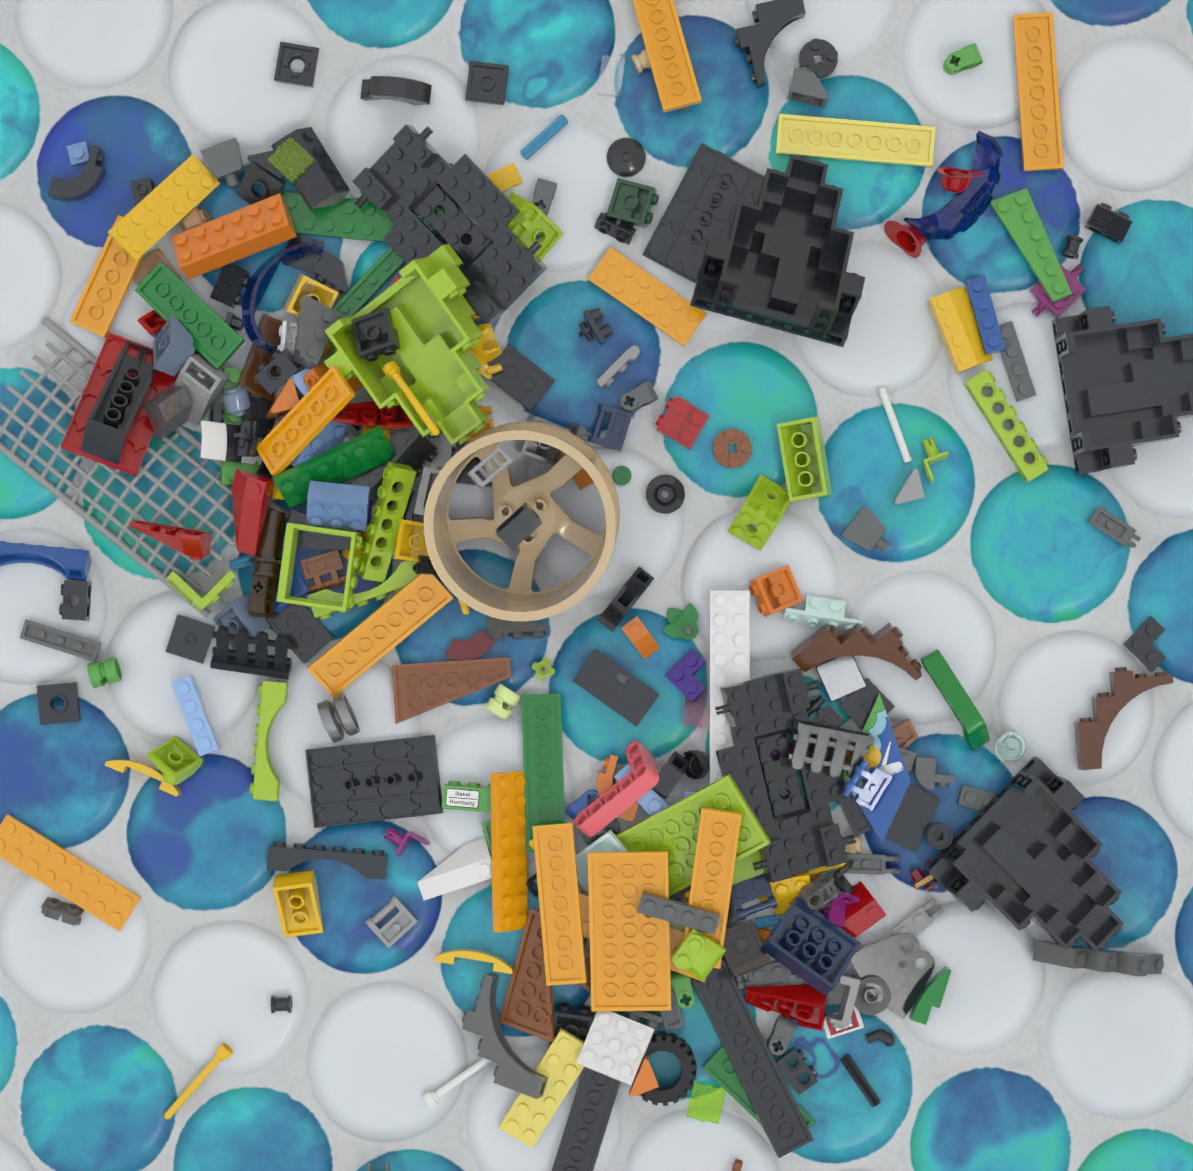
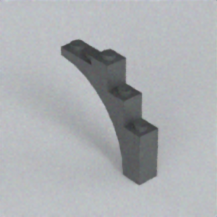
M1043 940L1035 941L1034 961L1072 969L1085 968L1099 972L1147 976V974H1162L1164 967V954L1125 952L1105 949L1095 952L1089 947L1075 945L1065 950L1052 941Z
M494 973L486 974L480 983V988L482 989L480 995L475 1000L474 1006L476 1008L467 1010L462 1017V1029L482 1036L483 1038L480 1039L477 1047L479 1050L478 1056L499 1064L495 1067L493 1073L495 1077L493 1083L535 1099L543 1097L549 1077L529 1067L510 1047L501 1029L496 1008V990L499 975Z

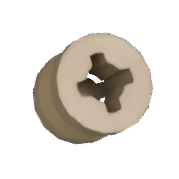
M645 49L640 54L631 56L638 74L642 73L646 68L651 69Z

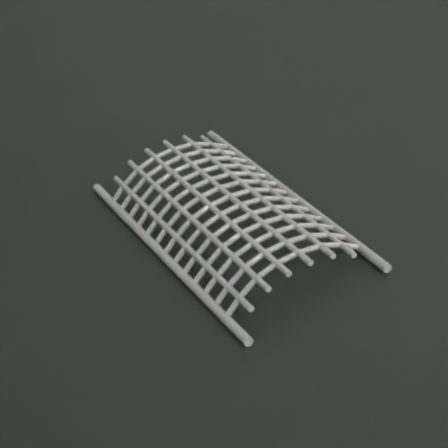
M45 318L42 324L70 347L62 353L48 342L45 346L58 356L50 365L36 354L33 356L32 359L45 368V371L36 380L23 370L19 372L21 376L32 384L24 395L20 394L11 385L7 386L6 389L15 395L19 401L12 411L0 402V409L8 414L4 424H0V439L5 434L15 443L12 449H9L0 441V451L190 604L165 580L170 570L172 569L185 583L187 581L199 592L203 587L190 578L194 569L197 567L209 578L212 576V573L199 563L201 560L190 559L191 556L184 555L178 551L172 560L169 561L159 553L164 545L163 543L159 542L154 549L144 540L146 534L142 533L141 536H138L128 527L134 518L148 522L138 514L146 502L158 511L150 521L152 523H156L159 517L163 515L173 523L172 526L186 528L180 522L191 512L200 520L195 530H200L205 524L216 533L211 539L210 554L222 562L224 558L211 547L219 537H222L233 547L236 545V542L224 533L234 521V513L232 514L222 506L223 502L230 495L232 496V487L229 488L228 486L221 485L219 480L221 471L214 476L204 468L210 460L221 468V460L205 458L199 464L188 454L194 448L201 452L202 442L180 426L174 430L176 433L170 439L167 437L162 439L165 444L157 452L148 447L147 452L152 457L143 467L140 466L137 476L131 482L119 474L120 470H114L109 465L96 462L89 472L81 468L77 462L82 456L76 455L74 460H72L62 452L61 444L57 448L46 438L54 428L65 436L67 431L58 422L66 413L73 417L75 412L70 408L82 396L86 387L85 385L79 390L69 380L77 372L89 380L90 375L82 368L88 362L95 366L97 358L51 320ZM73 350L85 358L78 365L67 357ZM62 360L73 368L65 378L53 369ZM49 372L61 381L52 392H49L40 384ZM64 385L76 393L67 405L55 396ZM35 388L47 396L39 408L27 399ZM51 400L63 409L54 420L43 412ZM23 403L35 412L27 423L16 415ZM38 416H41L50 424L43 435L31 427ZM12 419L24 427L18 438L6 429ZM27 431L39 439L33 450L22 442ZM179 436H182L192 444L185 451L173 443ZM42 444H45L54 452L49 462L37 454ZM18 446L30 454L26 462L15 453ZM169 446L180 454L173 464L161 456ZM58 456L69 464L64 475L52 466ZM34 458L45 466L42 474L30 466ZM184 458L196 467L188 476H185L175 468ZM156 459L168 468L159 479L147 471ZM100 465L111 473V476L104 485L92 476ZM73 468L85 477L79 487L68 479ZM49 470L61 479L57 487L45 478ZM199 471L211 479L203 489L191 480ZM171 472L183 480L174 492L162 483ZM143 474L155 483L146 495L134 486ZM115 477L127 486L120 497H117L107 489ZM88 481L100 489L95 499L83 491ZM64 483L76 491L72 499L61 491ZM214 483L226 491L219 501H216L206 493ZM187 484L198 492L190 504L178 496ZM158 487L170 495L162 507L150 499ZM130 490L142 498L134 510L123 501ZM104 493L115 501L110 511H107L98 503ZM79 495L91 504L87 511L76 503ZM202 496L214 505L205 517L193 508ZM270 498L268 507L275 511L284 512L286 520L290 514ZM174 499L185 508L177 519L165 511ZM119 505L131 514L125 524L113 515ZM94 508H97L106 516L103 523L91 515ZM217 509L229 517L220 529L208 520ZM110 520L121 528L118 536L106 527ZM125 532L137 541L133 548L121 539ZM140 545L152 553L148 560L137 552ZM180 555L192 563L186 574L174 565ZM155 557L167 565L164 572H161L152 564ZM205 607L199 613L204 617H208L211 611Z

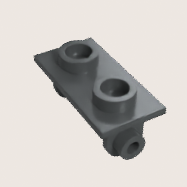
M47 897L41 906V913L44 914V917L58 920L60 915H63L62 922L72 926L80 925L82 919L80 917L85 911L76 904H69Z

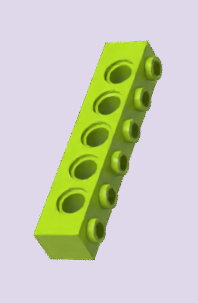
M985 369L963 383L1025 483L1030 482L1049 470L1047 467L1049 463L1044 455L1040 456L1038 453V445L1034 439H1030L1026 434L1028 431L1026 426L1016 418L1017 412L1012 405H1008L1005 399L1007 397L1001 388H997L994 383L996 382L994 375ZM983 387H988L991 390L990 397H985L982 394ZM993 404L1001 406L1000 414H996L993 411ZM1004 420L1011 422V430L1004 429ZM1015 437L1022 439L1021 447L1014 445L1013 440ZM1026 453L1031 454L1033 457L1031 464L1024 461Z
M388 462L387 467L383 471V481L377 491V502L372 508V519L367 526V536L361 547L362 553L359 568H356V573L362 579L378 582L385 581L397 540L399 521L404 517L416 476V471L409 465ZM398 482L397 486L392 488L394 483Z

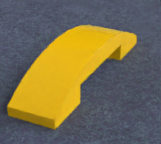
M126 759L111 760L105 763V766L121 773L127 772L128 767L162 781L159 787L160 790L176 797L181 795L179 787L166 783L163 779V772L151 765Z
M476 949L448 950L437 954L434 958L435 962L453 965L455 957L494 963L493 971L513 973V967L502 958Z

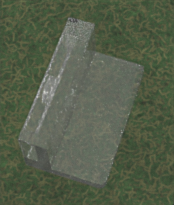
M618 54L617 57L602 56L597 89L598 95L620 98L626 54Z

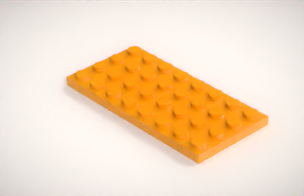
M668 851L588 852L591 1011L671 1010L669 921L638 913L643 892L669 899Z

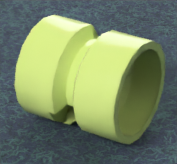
M499 684L494 691L495 697H491L485 707L507 720L512 712L511 707L516 706L521 696L504 685Z

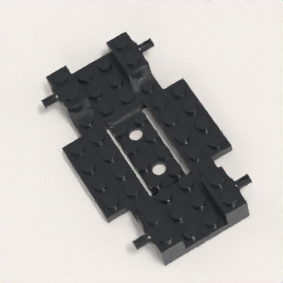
M406 124L393 137L395 141L393 145L371 168L365 167L352 181L362 194L355 202V205L361 209L367 201H370L379 210H384L397 224L384 239L407 264L415 259L428 257L439 247L445 245L416 215L414 210L417 209L447 243L458 252L460 257L468 263L467 266L462 264L458 267L470 283L465 288L467 292L463 294V297L476 315L480 316L486 324H493L547 269L535 255L542 245L536 240L528 248L507 226L520 210L467 154H464L451 167L426 140L433 133L429 126L419 133L413 126ZM439 184L459 204V206L477 223V225L492 239L491 241L444 193V191L438 186ZM438 205H442L445 208V214L441 217L435 214V208ZM466 233L472 237V242L469 245H465L462 242V236Z
M790 669L721 687L724 705L715 707V710H720L716 711L717 715L726 713L734 746L716 750L721 776L724 777L730 774L771 841L769 845L759 849L761 861L753 862V866H755L753 868L755 871L763 868L766 881L772 883L792 878L791 875L818 867H832L846 863L845 845L856 843L854 835L842 837L839 824L833 822L829 803L847 798L843 794L845 788L842 775L833 777L828 772V766H823L819 773H814L809 768L810 763L804 762L802 768L799 769L807 802V808H804L803 798L798 785L799 780L795 769L790 764L791 759H788V753H791L786 732H789L792 739L793 733L797 734L798 732L793 727L794 720L798 719L809 722L806 708H810L808 691L819 689V685H816L818 684L817 680L810 683L804 681L801 669ZM829 721L821 722L818 724L829 725ZM811 733V734H810V737H815V738H816V735H817V734H812V733ZM792 739L793 747L795 744V739ZM808 742L805 756H812L815 743ZM827 746L824 760H831L833 747ZM774 749L780 752V758L776 761H773L770 757V753ZM782 788L789 790V797L786 799H782L779 795Z

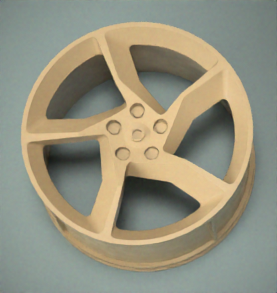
M529 421L507 423L491 428L473 438L441 469L431 487L425 506V544L429 558L439 578L459 600L469 607L487 616L501 620H540L559 614L577 604L601 579L611 559L620 523L619 498L615 483L607 466L600 456L581 438L567 430L547 423ZM509 440L536 441L566 453L546 474L520 485H513L508 466L492 479L494 518L449 519L450 498L460 473L474 457H478L480 461L485 459L499 446V442ZM498 454L495 455L497 460L503 465L505 462ZM490 459L488 462L493 466L495 470H497L498 467ZM483 465L487 474L490 476L492 474L491 471L485 465ZM582 468L592 478L603 501L604 527L603 532L599 535L573 522L550 496L552 491L566 483ZM526 502L540 517L539 519L542 521V524L517 546L520 550L515 561L510 586L508 589H502L478 576L463 560L456 548V543L479 538H489L503 542L497 536L496 529ZM553 533L560 534L565 540L591 556L589 563L576 576L564 584L540 592H533L531 590L535 560Z

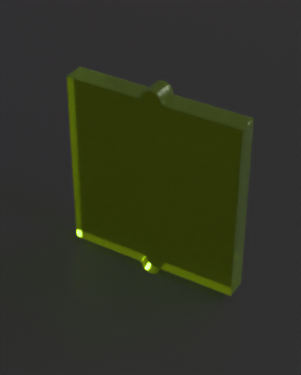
M291 137L284 144L278 146L277 150L267 159L291 183L301 174H305V170L315 161Z
M694 1082L686 1116L699 1119L701 1122L708 1121L718 1124L726 1090L713 1087L712 1084L705 1085Z

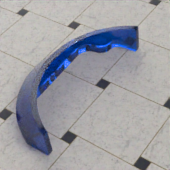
M978 131L976 134V151L970 170L981 171L984 173L982 176L972 178L966 190L957 193L948 204L937 212L922 218L905 217L903 221L928 240H948L960 231L965 232L989 206L993 199L991 194L995 184H999L1000 181L999 166L1000 157L1003 158V153L996 139L981 131Z
M317 241L303 242L282 249L269 257L251 277L242 301V320L245 331L256 348L271 354L275 351L263 339L262 332L256 325L255 312L278 265L284 259H298L308 250L323 253L324 249Z

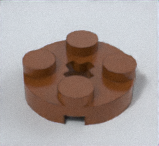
M727 429L715 438L713 442V455L721 466L737 468L744 465L750 458L752 445L748 436L742 431ZM735 444L737 452L729 454L727 452L729 450L727 445Z

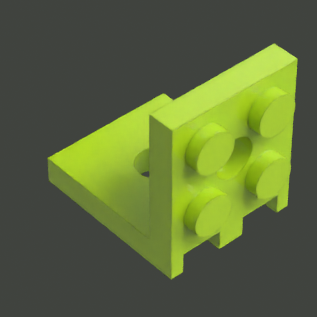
M511 192L508 198L520 212L507 226L528 248L536 242L535 237L541 232V237L537 241L542 247L535 255L542 261L564 233L537 206Z
M760 474L727 532L761 551L790 503L788 490ZM749 524L755 525L757 529L751 528Z
M229 570L202 598L174 571L165 580L200 612L208 604H214L221 597L219 592L222 589L226 591L234 584L233 578L236 575Z

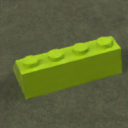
M811 417L777 424L789 502L833 495L820 418Z

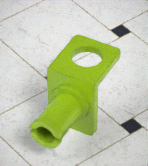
M931 437L929 440L925 439L922 441L928 456L927 459L923 460L922 466L929 483L933 484L934 477L929 465L947 459L949 452L939 453L934 438Z

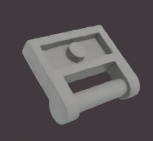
M396 895L391 897V901L374 917L368 918L365 921L388 948L418 922ZM397 907L400 911L380 929L377 924Z

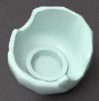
M1004 732L995 742V754L1003 762L1016 761L1024 754V739L1018 733Z

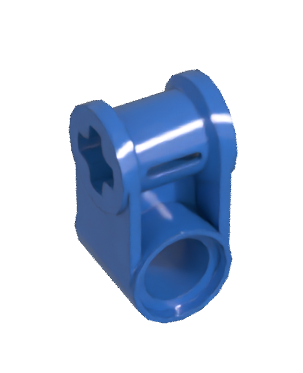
M594 789L586 791L581 797L565 809V812L574 821L581 811L593 803L587 802V795L593 796L595 794L597 796L596 800L600 797L598 791Z

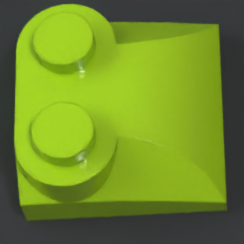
M176 736L147 754L148 758L163 772L164 781L171 785L180 784L192 776L203 762L201 757Z
M692 928L670 960L674 962L677 968L686 970L696 978L704 981L726 952V949L700 930Z

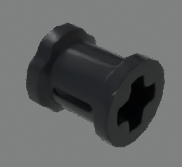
M1067 235L1065 249L1061 252V255L1070 259H1078L1079 255L1077 253L1080 244L1083 243V239L1075 235Z
M288 995V997L271 996V1013L276 1011L292 1013V995Z

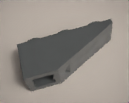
M486 615L487 637L495 641L508 637L520 640L530 636L533 639H540L546 636L548 632V627L535 621H508Z

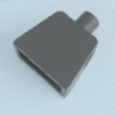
M236 138L201 150L202 156L218 182L226 180L229 189L240 185L237 175L244 173L239 142Z
M866 506L862 507L840 535L843 539L867 552L873 546L884 552L890 544L881 537L886 528Z

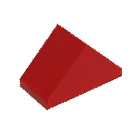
M155 310L137 320L154 338L167 322Z

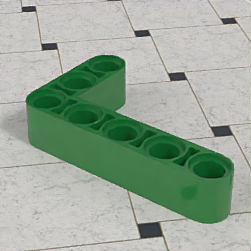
M937 649L921 658L920 660L925 670L961 724L964 738L972 751L990 742L984 719L940 651Z

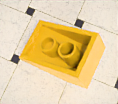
M314 870L275 875L273 892L284 938L323 933L320 900Z

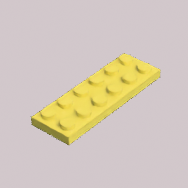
M560 1028L554 1041H552L534 1069L549 1077L543 1097L535 1099L519 1093L501 1121L499 1129L533 1148L584 1066L576 1063L584 1041Z

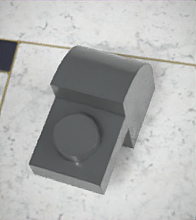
M916 756L913 763V774L920 785L934 790V782H937V786L949 787V783H954V775L935 773L936 758Z

